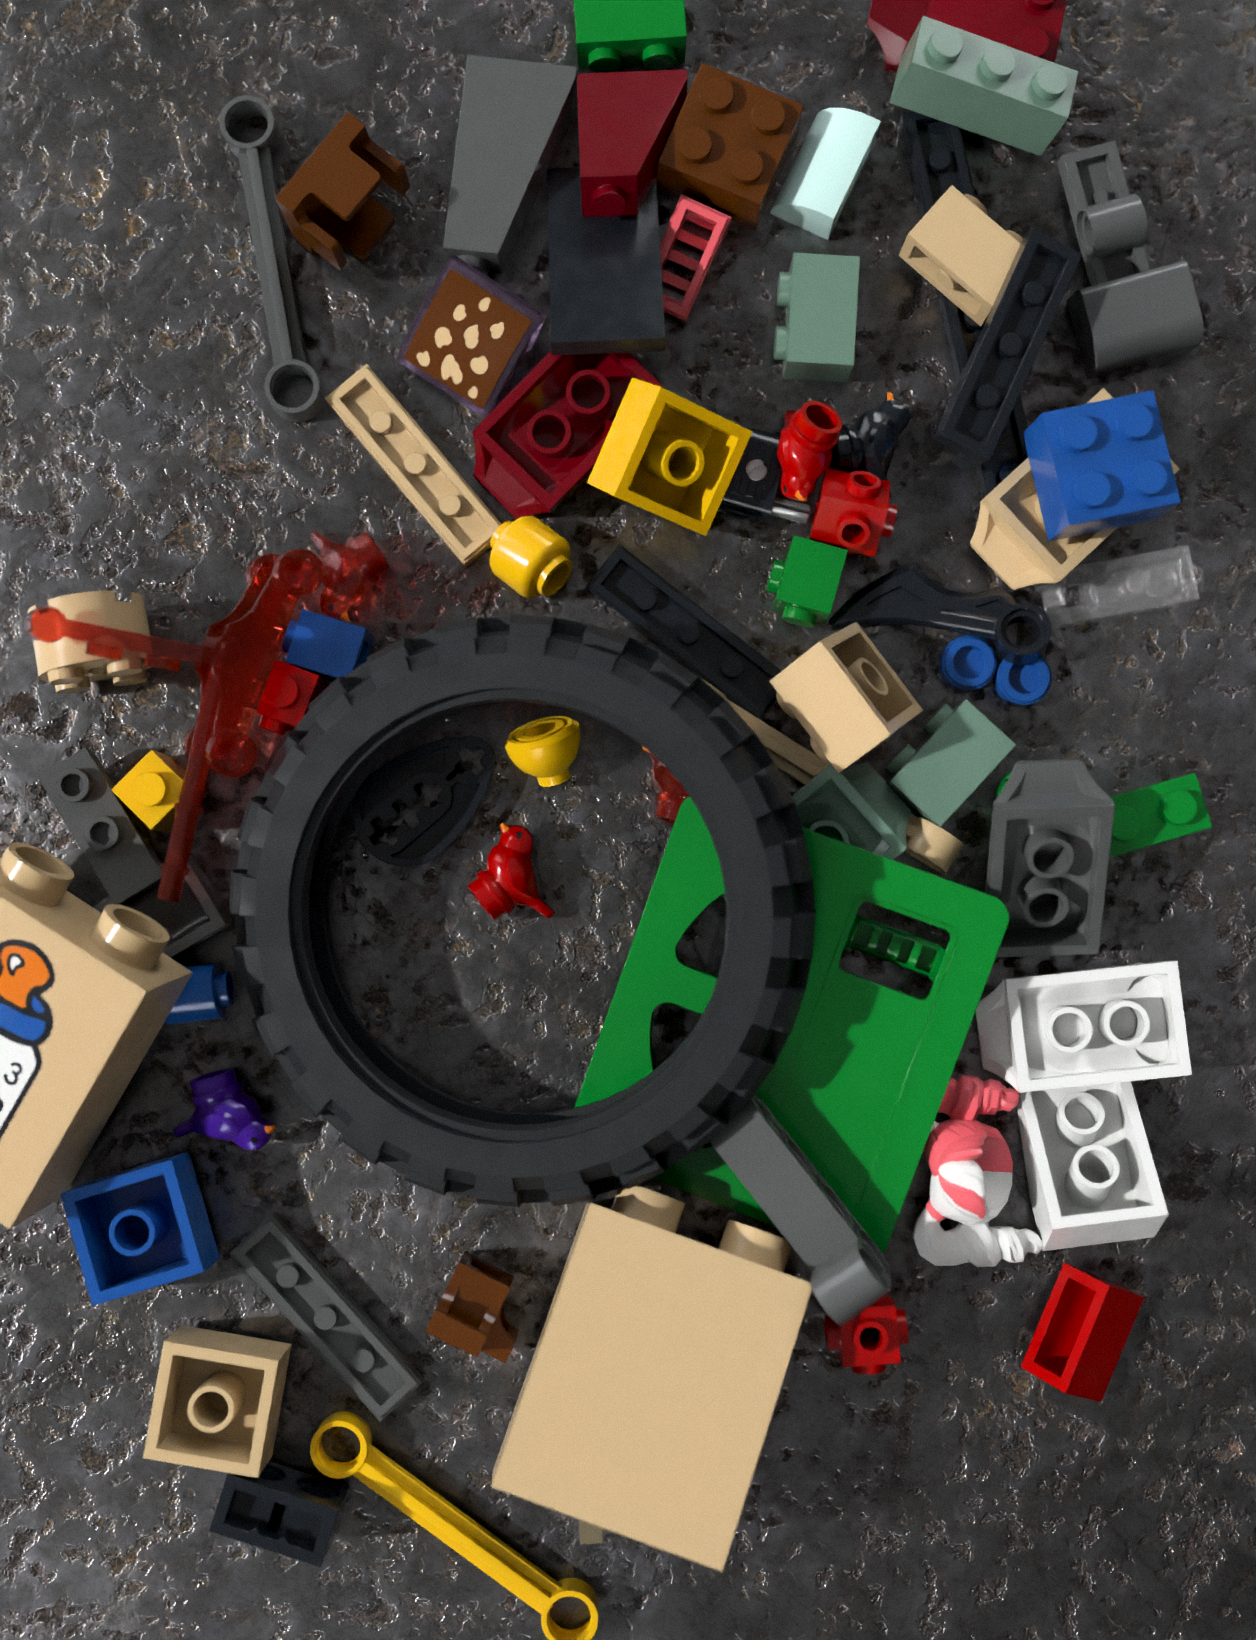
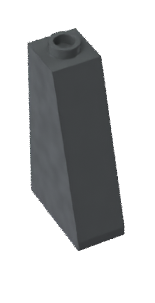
M467 54L443 250L448 268L455 269L461 275L471 278H484L488 273H503L545 178L547 168H549L577 105V67Z

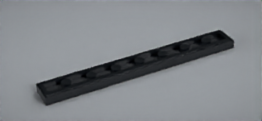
M914 111L902 113L899 125L920 219L924 217L951 185L962 194H970L976 198L961 128ZM936 288L958 384L984 324L979 326ZM1020 394L990 460L976 466L983 498L1028 458L1023 432L1028 426Z

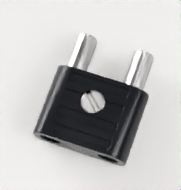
M742 426L753 432L718 510L769 522L770 516H775L806 524L810 518V505L776 497L782 473L777 457L780 435Z

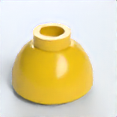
M551 716L537 719L513 730L505 740L504 747L512 762L524 773L537 777L540 786L551 787L559 785L571 777L569 767L576 759L580 748L581 733L579 723L567 716Z

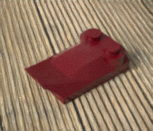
M871 0L867 26L875 34L881 45L886 61L884 69L897 72L900 58L923 16L1055 62L1067 0Z
M551 350L471 432L475 446L473 477L516 520L524 516L551 513L592 472L632 377L662 388L664 387L629 353L552 355Z

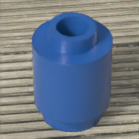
M217 962L185 966L193 974L165 1022L168 1025L223 1018L226 1013V1007L233 1005L235 1000L234 983L230 972L223 973Z

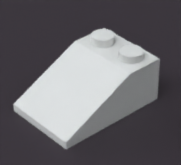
M1131 1081L1020 1093V1100L1017 1104L1029 1197L1038 1234L1043 1241L1042 1251L1155 1237L1169 1214Z

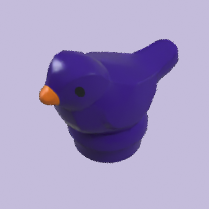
M234 1068L213 1071L190 1080L193 1092L190 1095V1099L196 1106V1109L190 1119L173 1129L176 1138L191 1132H197L205 1136L233 1141L241 1148L249 1151L259 1150L269 1142L271 1133L276 1129V1125L269 1123L261 1116L260 1106L254 1098L242 1093L243 1083L242 1080H237Z

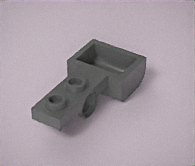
M1113 140L1063 154L1057 161L1090 283V287L1077 290L1067 300L1087 379L1192 351L1202 342L1204 329L1202 313L1189 265L1186 261H1180L1150 270L1144 249L1148 233L1146 211L1140 197L1137 194L1129 193L1116 141Z
M85 747L38 776V779L109 895L108 898L96 904L93 908L102 913L106 905L119 904L149 916L169 933L170 940L163 953L172 959L177 958L232 924V919L225 903L194 854L181 852L161 864L149 844L151 839L145 824L111 791L114 784L93 749Z

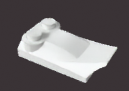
M1175 960L1150 963L1138 962L1132 965L1003 979L993 992L979 1001L975 1011L983 1069L1003 1078L1019 1093L1192 1075L1178 962Z

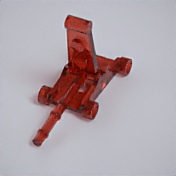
M300 548L285 551L281 555L271 553L257 556L253 559L246 570L247 586L237 604L224 619L208 626L205 635L207 638L202 642L201 646L66 619L59 609L54 607H38L31 610L25 617L24 629L26 634L37 642L54 643L62 638L85 642V654L121 661L123 650L146 654L145 666L180 672L181 661L194 664V669L200 680L201 699L196 724L186 733L183 739L182 748L188 762L179 801L175 802L174 806L177 810L165 863H161L160 869L163 872L157 894L158 899L171 902L180 901L185 875H189L190 869L187 866L199 813L202 814L204 809L201 805L209 769L225 777L237 778L251 771L256 763L257 750L254 742L248 736L249 730L299 596L309 595L316 591L323 581L324 569L322 562L317 555L309 550Z

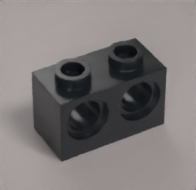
M270 1461L258 1478L228 1473L209 1531L321 1567L333 1542L350 1487Z

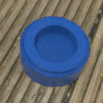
M971 635L958 637L950 642L942 651L938 664L939 672L943 681L950 688L959 692L976 691L989 683L996 672L997 658L995 651L986 640Z
M1042 656L1037 661L1027 665H1015L1002 659L998 663L993 676V685L997 695L1005 703L1015 707H1027L1040 701L1048 693L1052 683L1051 668Z

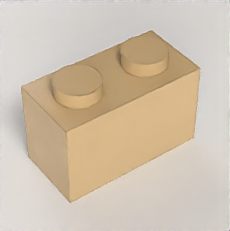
M951 185L908 233L898 256L979 326H982L987 320L1023 238L1014 231L1004 230L987 215L984 205L977 198L970 194H962Z

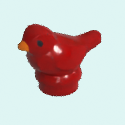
M807 401L797 411L787 410L783 417L785 427L781 429L777 448V457L783 470L780 488L782 494L792 500L806 501L808 496L814 491L816 480L831 464L832 448L840 438L839 431L842 428V420L839 414L827 404L819 401Z
M502 822L500 824V841L491 849L487 856V869L475 874L477 878L467 887L494 921L504 913L509 915L515 905L530 907L550 919L555 912L542 900L537 889L532 860L533 836L524 826L509 825Z

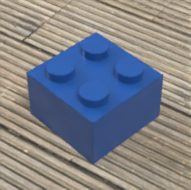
M1154 390L1044 412L1023 432L1048 542L1155 520L1181 502Z
M189 1151L84 1182L60 1194L92 1306L202 1273L220 1259Z

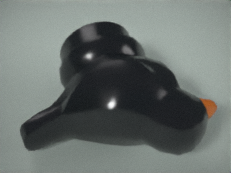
M887 392L883 403L878 408L870 409L860 415L854 425L843 424L839 431L840 438L832 448L831 468L850 473L853 471H866L876 475L879 479L887 480V472L899 435L907 427L910 420V410L907 405L896 399L891 392Z

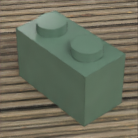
M793 252L789 272H779L777 306H786L785 326H776L774 360H783L782 379L848 382L854 367L860 256Z
M967 699L956 705L953 709L945 703L923 726L929 733L928 737L916 749L910 744L904 746L885 767L892 774L886 783L906 804L911 813L939 827L949 819L1016 746L1009 737Z

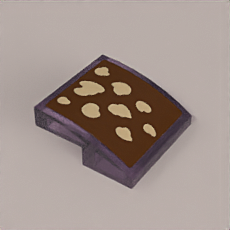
M454 255L450 257L429 291L402 344L396 361L486 418L501 402L516 368L526 361L547 315Z

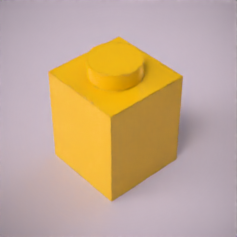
M150 750L111 789L151 830L170 833L208 795L170 756L154 750Z

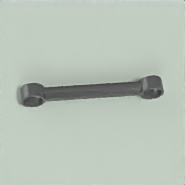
M242 95L232 99L224 106L219 124L230 150L239 158L274 366L266 376L264 389L268 401L282 418L290 422H305L314 418L321 411L325 401V390L316 372L306 361L281 210L275 200L278 192L271 156L279 146L280 129L272 110L265 101L256 96ZM247 116H261L268 121V128L265 134L257 141L242 143L234 140L232 137L236 124ZM292 375L306 376L314 383L310 399L305 404L295 408L280 405L277 398V390L282 381Z

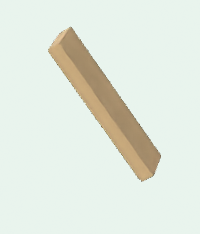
M368 364L364 365L325 397L328 405L465 568L491 547L492 535L501 525L500 521Z

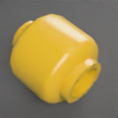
M531 515L520 517L513 522L506 521L492 535L490 541L492 550L489 559L491 570L521 596L528 599L537 598L542 595L548 597L556 593L567 581L572 570L569 543L537 517Z

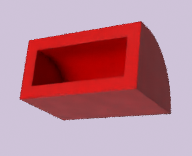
M1064 1262L1020 1367L1065 1394L1101 1402L1144 1297L1099 1275Z

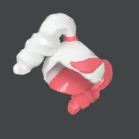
M961 1075L957 1080L951 1077L938 1113L947 1114L951 1119L940 1123L934 1121L924 1147L926 1160L932 1173L930 1199L915 1220L912 1238L919 1255L935 1266H955L970 1262L976 1267H993L1001 1259L1010 1263L1023 1262L1028 1252L1038 1254L1043 1248L1041 1237L1030 1229H1016L1011 1226L989 1227L988 1222L995 1218L1008 1202L1012 1187L1013 1159L1008 1144L998 1129L976 1120L978 1114L995 1115L997 1111L1002 1110L1009 1112L1017 1106L1020 1100V1093L1014 1087L1006 1088L1000 1081L992 1079L982 1081L978 1077ZM945 1218L960 1222L955 1228L945 1231L940 1225V1222Z

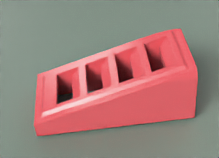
M682 194L660 242L662 281L686 292L682 302L663 294V310L665 313L687 322L732 220L730 216ZM688 220L711 231L712 235L709 241L683 230L682 227L685 221ZM676 240L703 251L701 260H695L674 250L673 247ZM667 260L694 271L695 274L692 281L690 282L664 270L663 268Z

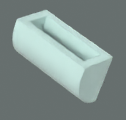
M827 108L820 111L809 129L770 210V214L828 240L874 145L881 121L867 114L846 108Z

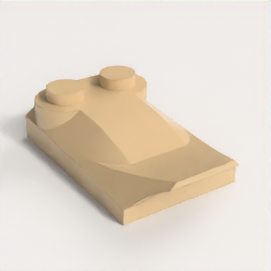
M1102 388L1086 404L1112 399L1113 397L1105 388ZM1027 458L980 501L979 517L970 544L1009 588L1016 590L1029 585L1058 583L1118 527L1048 542L1029 458ZM1171 460L1173 473L1175 474L1180 469Z

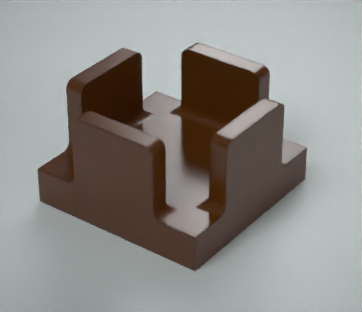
M347 111L279 192L275 200L296 242L312 255L317 252L341 271L348 261L340 243L359 259H366L395 224L394 215L371 197L382 180L402 196L409 190L410 183L405 167L369 137L366 126Z

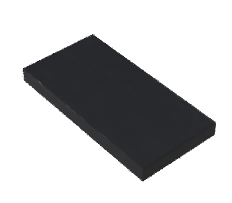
M580 167L547 168L552 355L665 351L656 180L638 215L582 217Z

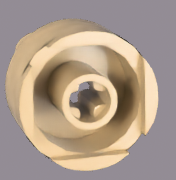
M90 591L48 599L49 611L44 613L40 612L36 604L28 609V616L39 679L55 685L56 693L73 694L90 690V682L113 679V685L128 686L147 681L146 670L154 666L155 661L143 595L130 592L131 602H117L115 591Z

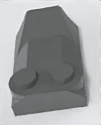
M1079 759L1018 761L1014 764L1004 788L993 802L985 893L999 898L1004 903L1009 914L1008 926L996 957L1099 953L1115 805L1112 799L1098 786L1090 775L1084 761Z

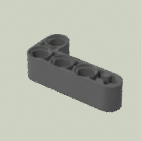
M755 1094L729 1121L728 1126L712 1138L710 1142L812 1271L810 1284L817 1300L826 1313L838 1325L843 1326L890 1292V1266L875 1242L769 1108Z

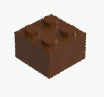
M701 62L658 161L657 190L677 199L680 198L681 194L730 216L732 222L756 231L798 135L804 105Z

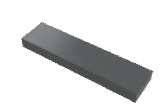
M276 1212L229 1253L380 1422L423 1382L424 1377Z

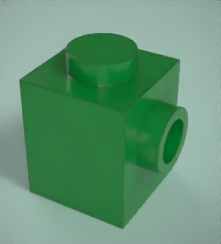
M794 535L789 545L785 562L775 559L766 591L776 594L772 610L783 612L782 620L797 626L812 628L815 621L824 624L831 614L848 550Z

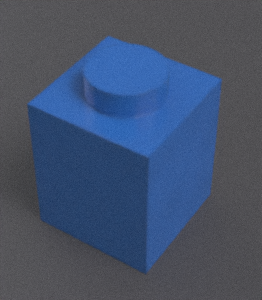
M302 609L298 622L291 621L286 629L282 643V652L287 653L285 663L334 682L339 676H346L367 661L374 636L366 628Z

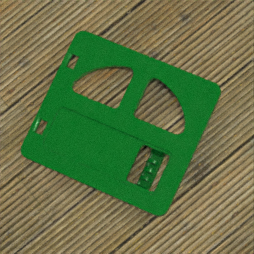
M687 797L679 808L574 1108L610 1097L627 1089L655 1070L652 1051V1022L654 1010L658 1005L673 1003L703 1014L713 993L718 976L684 963L677 953L678 942L691 923L709 904L725 893L720 862L711 835L690 797ZM803 827L814 878L816 917L813 957L805 995L792 1032L782 1048L775 1066L755 1094L769 1108L883 1254L888 1246L1007 929L1009 914L1004 903L996 896ZM863 902H870L945 929L950 933L948 945L945 947L857 915L859 906ZM852 948L929 976V979L933 982L929 995L926 998H917L844 971L839 967L843 950ZM705 1144L696 1153L688 1154L669 1166L666 1172L652 1178L775 1226L712 1144Z

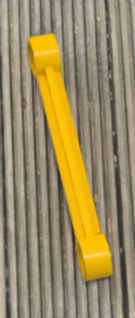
M340 1411L329 1415L323 1420L314 1434L310 1445L311 1459L318 1471L327 1477L335 1479L346 1478L351 1475L356 1477L541 1614L542 1629L548 1640H591L598 1627L599 1602L595 1591L588 1583L577 1578H565L556 1581L371 1445V1430L361 1416L349 1411ZM338 1426L353 1431L360 1442L359 1455L349 1462H338L330 1458L322 1446L324 1431ZM563 1597L579 1598L587 1604L591 1618L580 1628L564 1629L558 1626L549 1614L553 1603Z

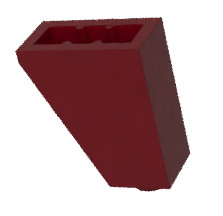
M687 69L577 74L582 217L638 215L658 176V161L687 97Z

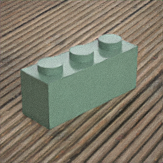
M923 16L900 58L890 103L1041 156L1069 117L1078 71Z

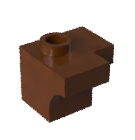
M464 1251L425 1332L475 1357H478L480 1351L506 1363L519 1332V1329L509 1321L504 1310V1300L511 1288L514 1276Z

